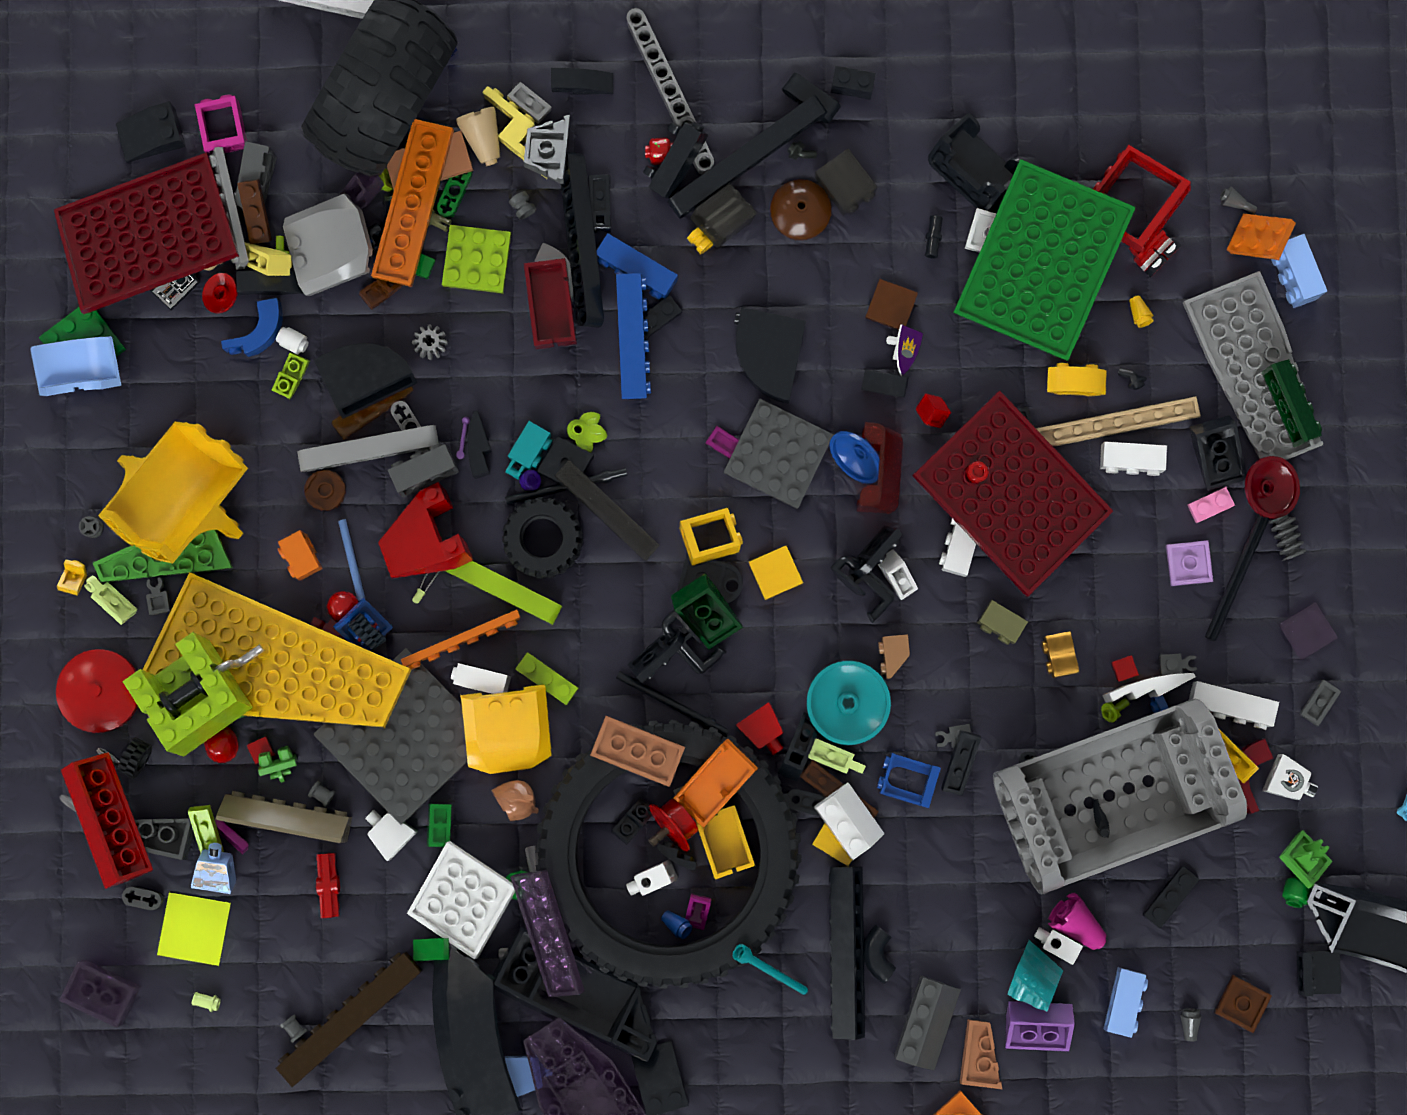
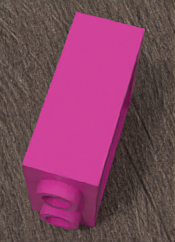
M223 95L220 99H204L200 103L195 104L205 153L207 152L210 156L215 147H223L224 153L244 149L247 138L240 104L235 96ZM232 106L238 136L210 142L204 112Z

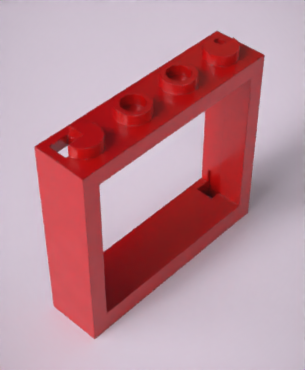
M1128 145L1125 151L1123 150L1122 153L1118 154L1116 163L1108 167L1104 174V179L1101 182H1097L1093 190L1106 195L1131 161L1176 188L1139 239H1136L1127 232L1124 233L1121 242L1143 254L1191 191V182Z

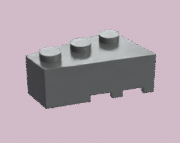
M245 141L238 182L259 179L265 204L277 157L270 147ZM237 186V191L234 193L236 208L238 211L243 212Z

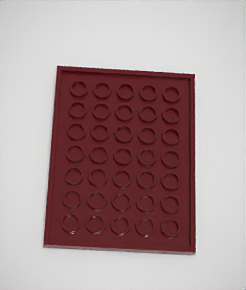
M207 152L54 209L78 304L83 314L239 257Z
M998 391L912 475L1026 597L1113 512L1105 501L1001 391ZM976 461L983 462L988 467V476L980 483L971 482L966 475L967 467Z

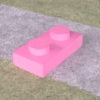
M1227 487L1187 506L1197 524L1235 506Z

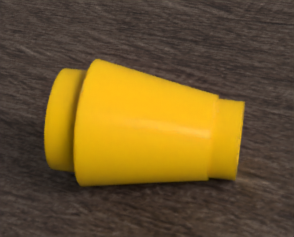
M1135 296L1129 300L1134 324H1137L1138 328L1145 327L1154 321L1152 312L1141 296Z

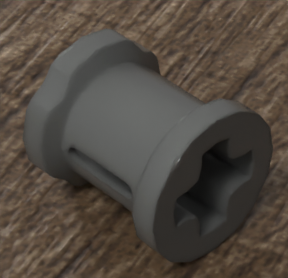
M317 781L310 790L308 797L317 799L326 808L334 798L336 791H330L322 786L320 781Z
M295 1014L279 1026L281 1029L284 1028L291 1037L290 1041L292 1043L307 1032V1029H303L297 1022Z

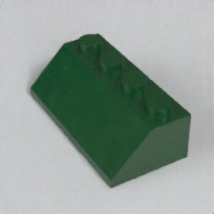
M1288 359L1271 364L1261 373L1293 447L1295 448L1321 437L1322 427L1313 416V406L1309 401L1307 402L1304 395L1306 391L1304 385L1301 382L1299 383L1297 379L1295 365L1291 364Z

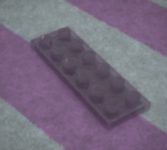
M547 870L511 876L548 997L580 995L585 992Z

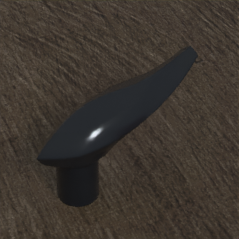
M1095 799L1093 805L1095 824L1100 835L1104 838H1109V822L1100 807L1098 799Z

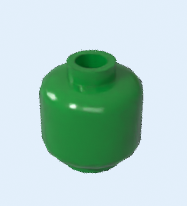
M1295 875L1285 881L1282 897L1286 900L1287 905L1302 908L1308 904L1307 900L1313 886L1308 889Z

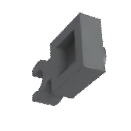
M159 577L156 587H153L152 580H147L146 585L152 593L146 595L149 615L153 616L171 612L168 591L162 592L164 580Z
M1181 654L1159 655L1160 676L1183 674L1182 669L1189 672L1196 671L1197 667L1192 668L1188 665L1189 660L1196 659V656H1187L1182 660Z
M970 724L948 727V734L943 731L934 733L935 736L941 735L944 738V741L936 744V746L944 747L948 742H951V748H954L960 730L971 733Z

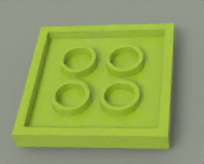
M450 225L442 286L504 294L511 232Z

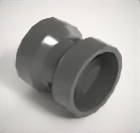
M526 191L516 194L509 200L512 208L517 210L516 215L519 220L529 217L537 210L533 203H529V195Z

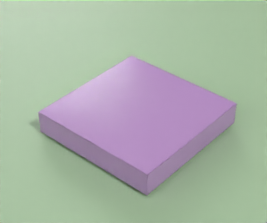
M1208 541L1166 545L1171 586L1213 582Z

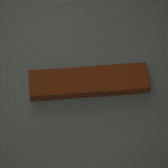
M813 760L800 775L803 780L825 797H828L844 785ZM859 797L874 818L879 811Z

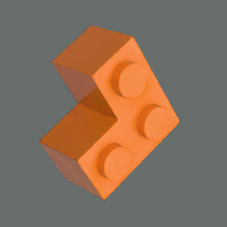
M299 530L278 541L280 546L278 552L282 559H286L290 566L287 569L292 578L296 577L301 581L323 569L315 555L317 552L308 534Z

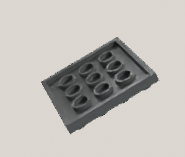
M759 399L724 470V474L798 509L834 434Z

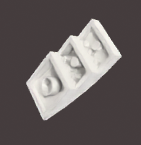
M1194 673L1149 678L1119 687L1102 696L1106 703L1115 701L1126 695L1128 700L1137 699L1146 693L1149 694L1150 698L1159 697L1196 676Z

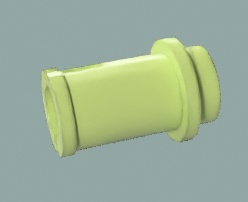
M195 992L192 999L193 1006L209 1009L210 1012L218 1011L221 999L216 995L212 997Z

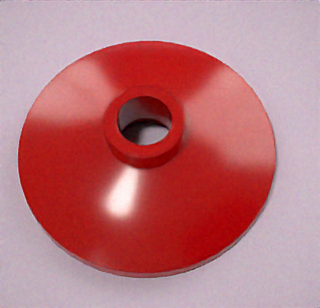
M218 273L206 282L202 292V300L204 306L209 311L223 313L233 306L238 294L235 279L226 273Z

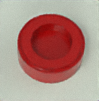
M973 462L967 467L966 475L971 482L980 483L987 478L988 467L983 462Z

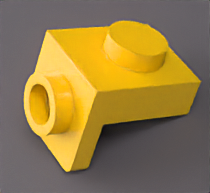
M65 560V570L57 584V589L78 596L87 577L85 565L76 560Z

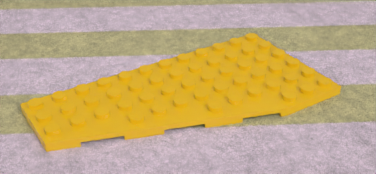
M190 572L143 668L144 671L156 675L182 657V654L175 644L192 632L210 640L223 662L236 660L260 644L264 652L239 668L228 669L253 707L242 716L385 728L411 672V669Z

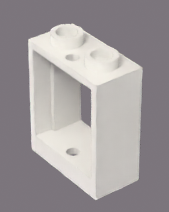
M459 663L457 667L453 668L451 675L455 685L491 694L508 692L511 677L508 675Z

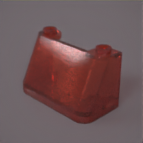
M865 422L861 437L866 439L876 451H880L878 486L870 485L862 489L860 500H857L856 511L892 513L899 504L903 439L901 434L878 423Z

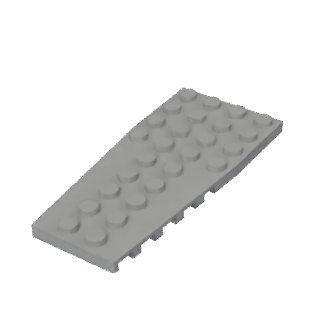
M1258 271L1184 301V308L1205 357L1259 459L1267 456H1277L1288 460L1322 446L1323 441L1319 437L1295 448L1293 447L1261 373L1271 364L1289 359L1291 364L1295 365L1297 379L1299 383L1301 382L1296 362L1294 363L1291 354L1292 349L1285 328L1261 272Z

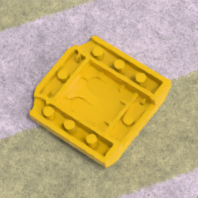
M545 685L523 687L524 690L489 695H482V693L460 695L468 767L489 774L531 769L552 756Z

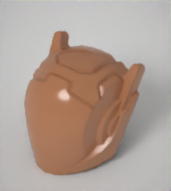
M509 781L491 790L502 810L506 811L510 821L527 818L532 813L537 814L539 812V809L535 807L534 792L529 784L524 781Z

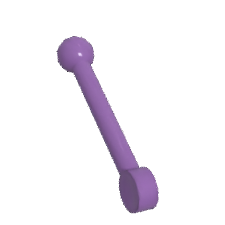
M468 417L462 418L463 429L460 448L456 453L458 459H463L465 456L463 449L467 424L470 423Z

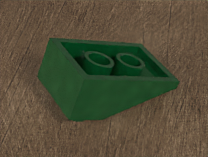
M703 574L671 595L676 613L708 649L743 628V625L720 591L706 574Z

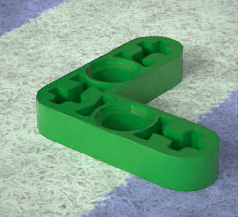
M472 171L467 172V175H462L461 181L464 184L454 180V178L459 180L460 175L449 178L437 204L439 215L447 219L454 217L472 178ZM454 185L460 187V193L455 196L449 193V189ZM448 197L449 199L454 200L456 202H450L449 207L451 209V212L447 211L445 214L442 207L447 206L449 201L445 198Z

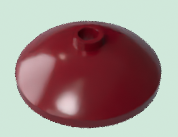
M1267 456L1257 460L1250 467L1245 479V494L1252 509L1260 516L1274 519L1289 514L1296 506L1300 494V482L1297 472L1287 460L1277 456Z

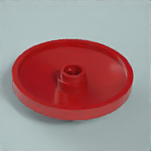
M95 649L80 653L65 665L57 681L56 699L61 713L73 726L87 732L104 733L121 727L130 720L138 708V705L123 683L125 679L136 672V669L125 657L113 651Z

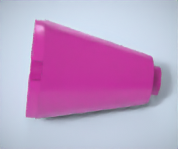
M1071 893L1067 895L1068 900L1065 902L1059 901L1049 915L1048 919L1051 923H1048V925L1052 929L1092 950L1102 948L1106 943L1107 935L1081 897L1076 893Z

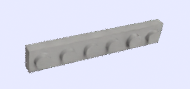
M215 147L209 156L211 167L214 168L215 180L220 190V196L224 203L239 253V257L231 260L232 263H235L236 269L241 270L245 269L249 260L223 147Z

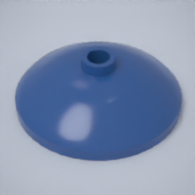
M847 431L837 432L831 438V454L837 465L848 476L866 484L874 483L881 477V459L877 451L866 439L858 434Z

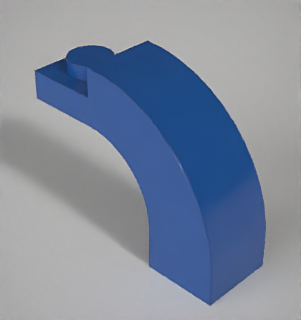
M277 298L257 301L259 320L254 331L244 337L221 341L222 349L231 355L239 354L242 352L241 350H244V354L248 357L266 350L275 341L282 326L283 313L281 302Z

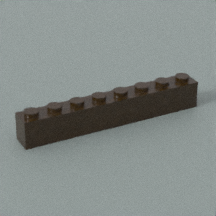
M398 952L389 960L392 964L388 968H380L374 974L376 978L371 983L366 981L358 988L360 991L355 997L350 995L342 1003L344 1007L339 1012L336 1009L326 1017L328 1021L323 1026L319 1023L310 1031L312 1036L309 1039H301L294 1046L296 1050L291 1055L287 1052L278 1060L280 1065L275 1069L291 1087L300 1082L423 971L407 952L402 955Z

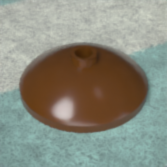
M804 179L793 180L782 185L774 194L770 206L771 219L777 230L784 236L794 240H808L819 235L828 225L831 217V202L825 190L818 184ZM803 203L805 208L799 209L798 204Z

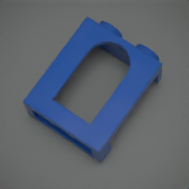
M891 753L890 757L886 756L883 768L886 771L884 777L880 776L877 788L880 789L879 793L929 808L941 768ZM894 767H902L928 775L922 795L892 786L888 781L890 770Z

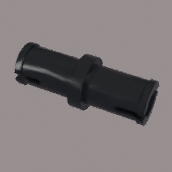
M930 216L929 231L925 237L927 239L925 252L927 258H938L939 241L942 240L941 226L943 218L941 216Z

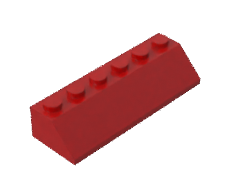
M109 752L72 762L61 769L105 889L153 871Z

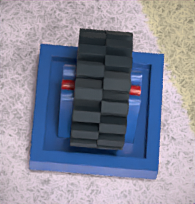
M364 597L333 626L348 642L367 650L372 649L373 651L386 641L384 636L393 628Z

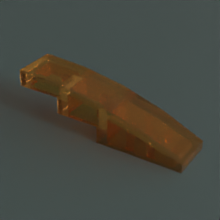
M406 388L344 419L339 416L331 424L344 440L390 409L393 403L405 398L413 391V388Z

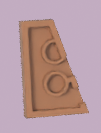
M967 1020L960 1084L1002 1089L990 1022Z

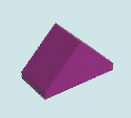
M691 893L685 919L690 921L693 928L704 930L712 898Z

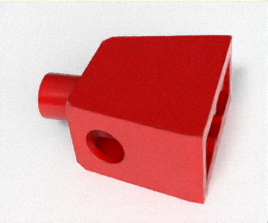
M769 702L736 724L737 728L758 749L767 745L773 755L783 749L777 739L783 733V730Z

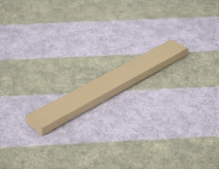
M1195 396L1036 429L1055 447L1199 418L1201 415L1197 397Z

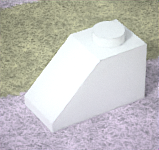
M892 549L886 553V558L878 566L900 600H903L918 590V587L905 562Z

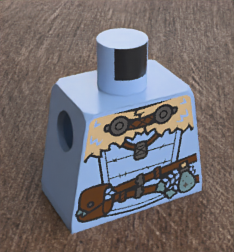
M211 843L209 850H202L197 860L191 888L231 894L236 884L233 855L222 852L221 844Z

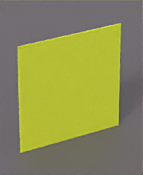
M169 892L157 955L219 966L231 903Z

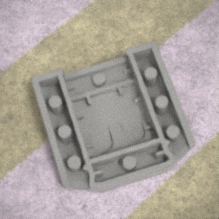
M348 194L339 195L284 219L283 229L297 282L305 296H312L370 272L368 262L369 257H372L373 249L365 219L360 207L352 202Z

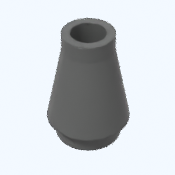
M1185 1008L1182 1014H1180L1184 1040L1197 1041L1202 1015H1200V1010Z

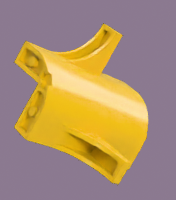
M174 422L146 457L138 458L133 455H121L117 462L125 469L123 483L114 497L98 515L125 542L132 547L135 545L142 550L143 554L159 561L173 564L196 536L209 530H218L226 537L239 539L243 534L238 528L239 524L226 515V510L220 504L248 468L243 463L244 460L230 449L231 445L222 439L215 440L210 438L206 434V429L200 424Z

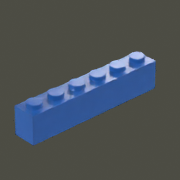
M641 273L616 274L622 399L647 398V394H651L650 381H646V373H650V362L645 361V352H649V340H644V332H648V319L643 318V311H647V298L642 296V290H646V277L642 278Z

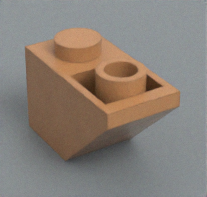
M908 634L882 637V642H878L879 654H883L884 661L880 663L881 675H885V679L892 678L910 656Z

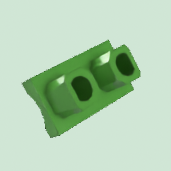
M289 746L278 749L279 759L272 760L270 752L259 754V775L262 776L270 773L271 780L279 778L281 783L285 782V775L292 774L290 767L297 766V756L292 753Z

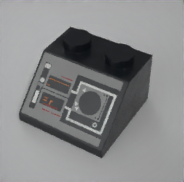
M191 274L150 291L172 311L200 281Z

